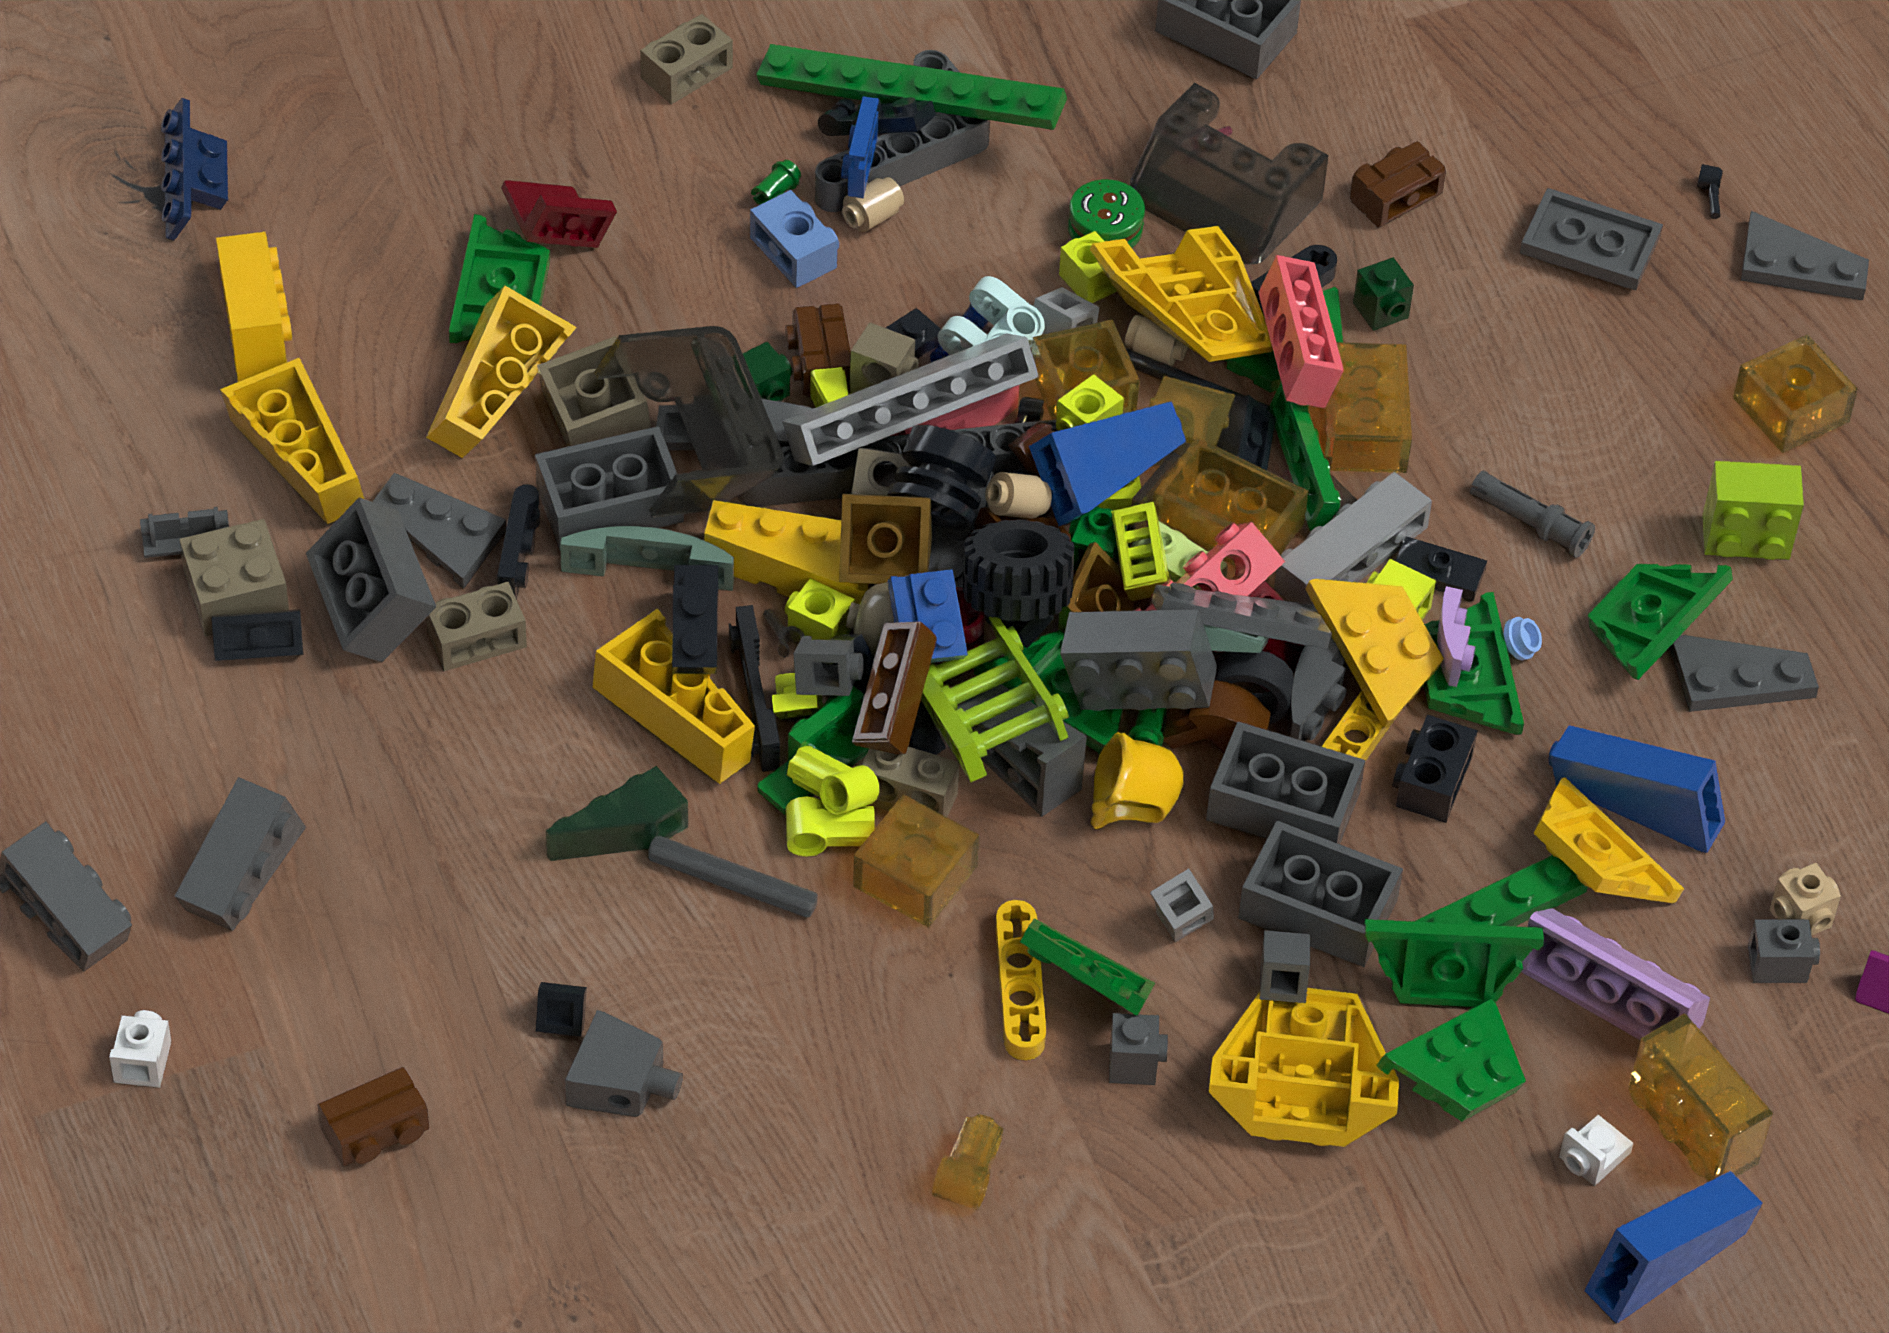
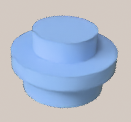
M1515 617L1506 622L1503 634L1507 651L1521 661L1533 657L1542 645V636L1537 624L1529 618L1523 619L1521 617Z

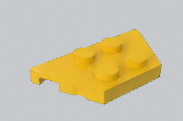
M1325 579L1309 580L1305 588L1307 594L1332 632L1331 636L1383 729L1389 727L1406 704L1419 692L1421 686L1440 667L1444 659L1403 586Z
M1566 777L1561 778L1533 833L1546 845L1549 853L1561 859L1577 874V878L1582 884L1592 888L1595 892L1667 903L1677 902L1684 888Z

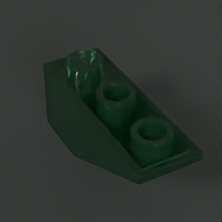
M655 766L643 774L632 776L624 785L609 794L594 798L588 806L573 815L558 819L546 830L547 857L550 861L649 849L654 837L662 836L669 839L688 828V800L665 774Z

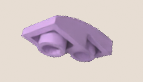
M1446 586L1438 625L1437 642L1438 649L1444 658L1441 663L1443 675L1449 686L1457 687L1461 670L1470 672L1476 646L1468 645L1471 627L1464 626L1467 609L1460 608L1463 590Z

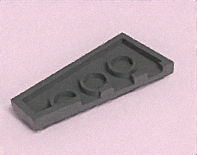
M1171 583L1170 586L1156 585L1151 600L1156 610L1198 609L1204 625L1322 649L1328 648L1332 632L1313 604L1234 595L1219 591L1195 590L1181 583Z

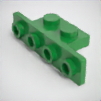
M853 686L849 696L834 695L825 702L822 709L810 718L800 720L788 734V761L758 783V793L784 815H786V806L791 800L798 797H813L815 795L794 784L793 779L787 776L789 761L793 759L799 748L809 745L849 767H852L867 755L870 748L856 746L852 743L864 694Z

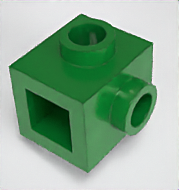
M1096 506L1088 513L1082 515L1080 520L1075 519L1072 521L1068 533L1071 535V542L1074 544L1073 570L1077 571L1088 545L1096 542L1117 563L1119 554L1111 513L1113 510Z

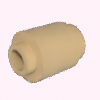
M876 178L867 183L864 198L850 197L848 195L844 197L842 214L850 227L856 228L861 232H867L897 214L899 207L904 204V195L899 185L892 178Z
M1135 315L1125 337L1126 347L1170 366L1176 360L1182 361L1188 350L1186 345L1145 316Z
M999 472L992 477L987 485L985 497L989 509L995 515L1033 519L1048 511L1052 501V492L1048 483L1042 481L1038 476Z

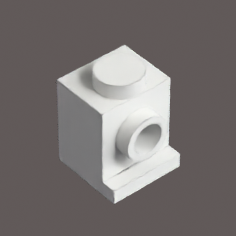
M148 1010L138 1011L134 1017H121L114 1049H111L109 1056L114 1083L160 1088L171 1045L169 1023L167 1020H162L157 1013Z

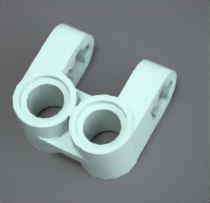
M985 276L981 278L970 292L969 300L973 308L994 325L991 331L986 334L968 319L961 316H953L939 331L938 342L949 355L1008 333L1027 337L1031 348L1045 329L1044 319L1037 308L1027 303L1005 283L997 278Z

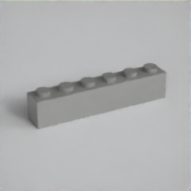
M1006 333L783 420L782 423L794 461L814 466L1035 379L1039 375L1027 337Z

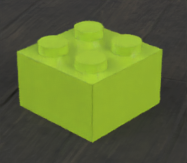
M1715 461L1702 515L1704 555L1790 560L1804 506L1801 466Z

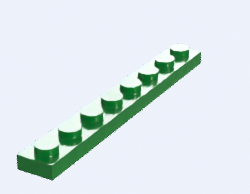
M770 44L756 74L760 85L862 100L863 96L878 98L881 100V103H893L902 98L913 97L916 101H932L935 112L1049 130L1055 129L1067 101L1065 89L775 44Z

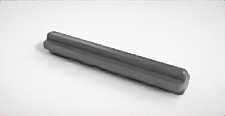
M662 836L654 837L650 844L648 858L655 863L806 918L811 917L816 909L818 895L811 890Z

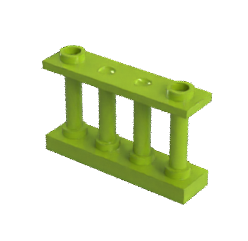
M989 617L996 639L967 651L968 655L964 659L945 661L937 666L934 663L930 664L921 697L934 725L970 782L987 775L981 760L982 757L988 755L987 750L1047 722L1060 741L1069 738L1063 720L1069 718L1062 698L1058 693L1051 696L1023 654L1022 650L1024 648L1015 628L1011 626L1006 629L1000 618ZM1001 655H1004L1008 661L952 688L943 684L944 681ZM1016 677L1022 682V685L966 711L963 708L958 709L957 704ZM1032 699L1038 706L979 734L977 731L973 732L972 727Z

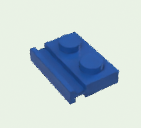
M863 96L856 125H852L850 129L848 143L850 151L849 154L844 155L841 178L848 179V196L864 198L878 141V98Z
M953 569L910 574L904 577L891 576L888 579L887 583L894 622L921 621L936 635L937 641L931 663L964 659L968 653Z

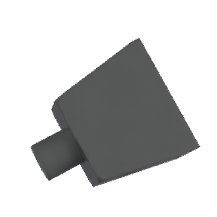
M597 1010L565 1079L566 1106L637 1117L643 1113L651 1093L675 1100L681 1089L683 1073L663 1068V1042L658 1037L603 1011Z

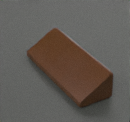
M921 621L884 623L852 739L854 745L892 754H906L937 641L936 635Z

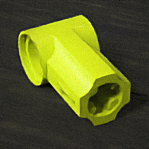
M809 745L799 748L793 759L789 761L787 776L793 779L794 784L819 796L824 807L833 814H842L872 804L878 798L879 782L877 776L867 766L860 765L851 768Z
M806 796L793 799L786 806L787 848L795 855L808 857L822 853L827 846H874V806H863L836 815L829 812L824 807L822 801L815 797Z

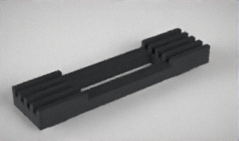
M753 605L736 607V626H731V623H729V641L731 652L734 653V650H739L752 721L755 725L751 757L759 753L762 772L775 771L780 767V741L773 708L766 709L758 667L760 666V638Z

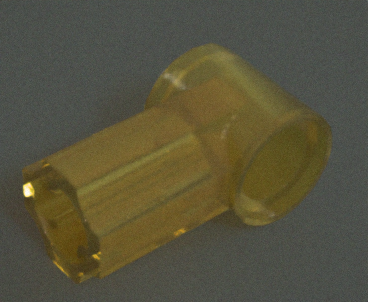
M977 1114L973 1117H966L950 1156H944L939 1165L933 1184L932 1196L979 1210L988 1188L991 1174L990 1168L1003 1139L1004 1128L996 1124L993 1118Z

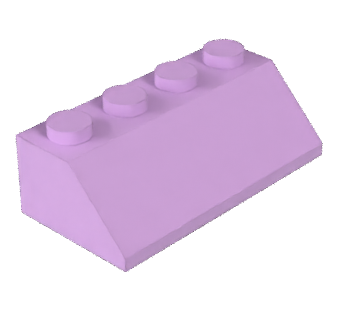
M1553 908L1536 911L1529 918L1528 927L1543 928L1544 943L1539 951L1533 948L1522 962V973L1670 1058L1677 1060L1703 1025L1710 997L1701 993L1694 985L1683 983L1662 971L1655 963L1644 961L1623 949L1616 941L1600 936L1584 927L1577 919L1565 916Z

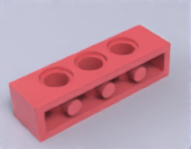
M1276 255L1258 294L1285 399L1298 405L1325 408L1344 369L1316 265L1314 262Z
M1233 522L1214 538L1218 544L1210 552L1205 554L1204 551H1200L1183 566L1186 573L1175 583L1185 584L1190 587L1197 585L1203 591H1219L1248 596L1285 561L1252 522L1239 524L1238 526ZM1226 556L1231 558L1236 566L1235 575L1231 580L1225 578L1220 569L1221 562ZM1170 579L1162 585L1170 586L1174 582ZM1152 603V604H1151L1146 610H1144V611H1150V610H1156V609H1155V607H1154V605H1153V603Z

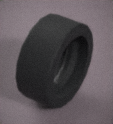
M1261 651V653L1225 652L1215 660L1217 670L1214 681L1228 683L1252 682L1262 685L1271 692L1252 694L1271 712L1269 725L1285 717L1290 707L1294 681L1293 672L1285 661L1265 651Z

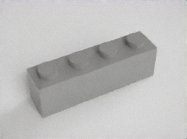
M1393 472L1381 482H1374L1361 498L1353 504L1348 503L1338 511L1335 518L1325 526L1314 528L1303 543L1295 549H1287L1282 553L1281 557L1285 562L1276 570L1274 589L1290 602L1313 604L1305 590L1309 580L1325 579L1359 582L1399 551L1405 536L1415 538L1428 528L1432 500L1396 472Z

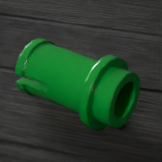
M790 160L777 161L772 165V172L751 190V195H755L753 197L754 201L761 205L785 193L788 189L794 190L799 185V179L801 178L799 168Z
M1157 708L1155 713L1151 711L1152 709L1138 710L1136 724L1129 731V737L1133 740L1162 746L1164 736L1161 729L1167 708Z

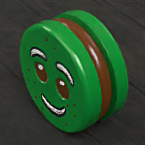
M1100 179L1088 182L1079 187L1071 197L1069 205L1070 217L1068 220L1069 234L1073 240L1096 231L1104 241L1125 239L1130 247L1133 248L1140 241L1143 234L1144 201L1133 187L1121 181Z

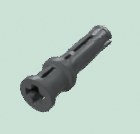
M1484 470L1476 476L1472 483L1475 487L1470 489L1471 495L1492 504L1496 508L1535 528L1539 538L1544 541L1551 539L1568 548L1569 554L1575 558L1580 557L1585 552L1594 536L1595 525L1589 521L1582 523L1565 513V509L1558 504L1547 506Z

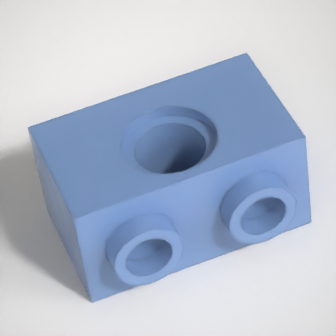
M792 190L750 210V238L796 288L837 268V249H839L837 235L833 229L825 227L815 216L812 207L807 202H802Z

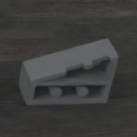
M1001 684L966 700L958 706V709L963 708L966 711L1010 689ZM1028 701L972 727L973 732L977 731L979 734L1038 706ZM1047 722L987 750L988 755L981 758L990 769L1041 817L1082 790L1087 736L1064 723L1069 738L1062 741L1059 740Z
M237 778L175 894V898L187 912L231 931H234L239 922L246 918L253 902L306 828L287 798L245 779Z
M45 821L2 851L0 857V891L4 893L11 889L25 903L20 906L21 912L29 919L38 915L50 930L47 932L48 938L84 972L127 942L132 927L130 923L131 916L119 900L114 899L112 901L105 893L97 872L89 865L83 866L73 854L74 848L67 836L59 830L55 832Z

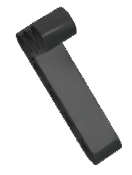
M937 50L922 51L914 58V66L959 72L949 58ZM935 112L936 116L918 132L886 133L879 136L868 183L876 178L884 179L890 177L900 187L981 153L989 145L990 120ZM850 149L828 157L816 166L815 202L824 211H842L844 197L848 195V179L841 178L844 155L849 154Z

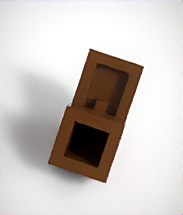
M1214 681L1209 708H1168L1163 740L1174 749L1209 738L1225 753L1237 722L1268 730L1271 712L1248 690L1232 683Z

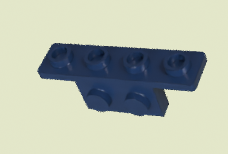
M181 98L173 110L168 109L161 123V131L165 133V145L161 154V160L165 162V175L161 186L162 191L165 192L162 221L166 222V238L175 241L191 218V200L220 210L228 201L227 140L190 128V100Z

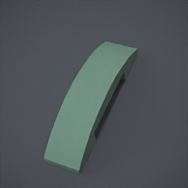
M615 526L577 532L561 539L562 572L604 576L607 563L674 571V565H718L719 589L733 591L734 557L709 542L687 534L652 527Z

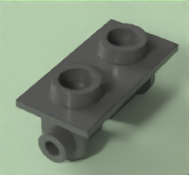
M218 506L213 507L214 509L189 511L188 517L179 518V513L148 514V518L140 519L144 558L181 554L179 539L229 527L227 510L218 511Z

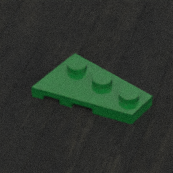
M1035 918L1020 943L1028 947L1027 952L1034 958L1047 964L1054 963L1075 980L1089 985L1136 1016L1140 1013L1155 985V982Z

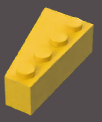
M266 231L216 238L220 275L238 382L287 363L284 341H292L291 324L283 289L281 269L279 268L277 247H268Z
M504 286L485 305L426 438L461 458L466 456L486 436L515 399L538 373L537 365L549 361L577 327L509 287Z
M657 608L596 650L592 687L720 784L750 762L755 725L724 688H717L710 679V674H672L673 633L665 625L666 618Z

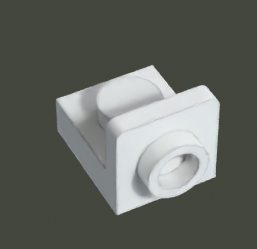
M1597 1115L1579 1132L1571 1128L1564 1134L1559 1158L1564 1161L1572 1173L1583 1176L1595 1186L1631 1154L1634 1143L1600 1115Z

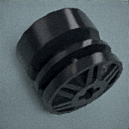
M931 425L913 426L902 454L903 459L912 467L903 466L897 468L894 476L897 482L891 484L887 496L931 498V524L955 530L971 529L976 515L973 510L978 509L981 502V497L971 488L981 489L987 486L997 457L989 448L963 434Z

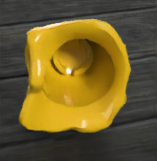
M1115 733L1102 749L1095 769L1094 796L1091 806L1093 812L1091 825L1093 828L1099 829L1118 820H1137L1149 823L1163 821L1178 800L1184 784L1182 767L1172 751L1159 745L1133 740L1125 733Z

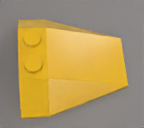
M1219 226L1187 230L1174 254L1140 259L1125 239L1092 244L1090 251L1124 301L1208 362L1273 351L1265 318L1241 256Z
M1307 988L1306 1003L1261 1000L1260 992L1212 1057L1209 1093L1251 1136L1265 1137L1275 1141L1308 1142L1317 1146L1332 1145L1345 1147L1397 1115L1399 1078L1394 1068L1387 1075L1376 1066L1386 1052L1358 994Z

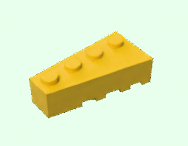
M300 358L220 389L231 422L327 524L338 520L358 498L364 499L358 476Z
M713 500L704 533V540L734 557V577L753 584H757L759 581L770 584L777 588V593L790 597L794 591L800 592L811 578L855 599L857 604H860L865 592L872 587L870 583L839 582L841 520Z

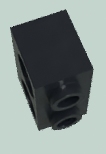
M1427 715L1421 731L1413 729L1405 752V754L1410 755L1407 764L1399 762L1392 783V787L1399 789L1396 807L1447 823L1473 758L1478 730Z

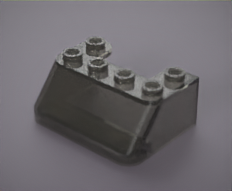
M1194 83L1158 118L1130 178V186L1141 195L1145 210L1184 232L1191 229L1219 226L1240 254L1243 264L1253 265L1261 263L1323 200L1329 155L1311 145L1293 143L1283 148L1273 160L1265 157L1209 126L1219 114V98L1210 90Z

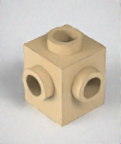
M1814 863L1802 869H1790L1778 878L1769 910L1776 919H1809L1811 935H1815L1832 927L1841 895L1835 881L1831 877L1826 876L1818 864Z

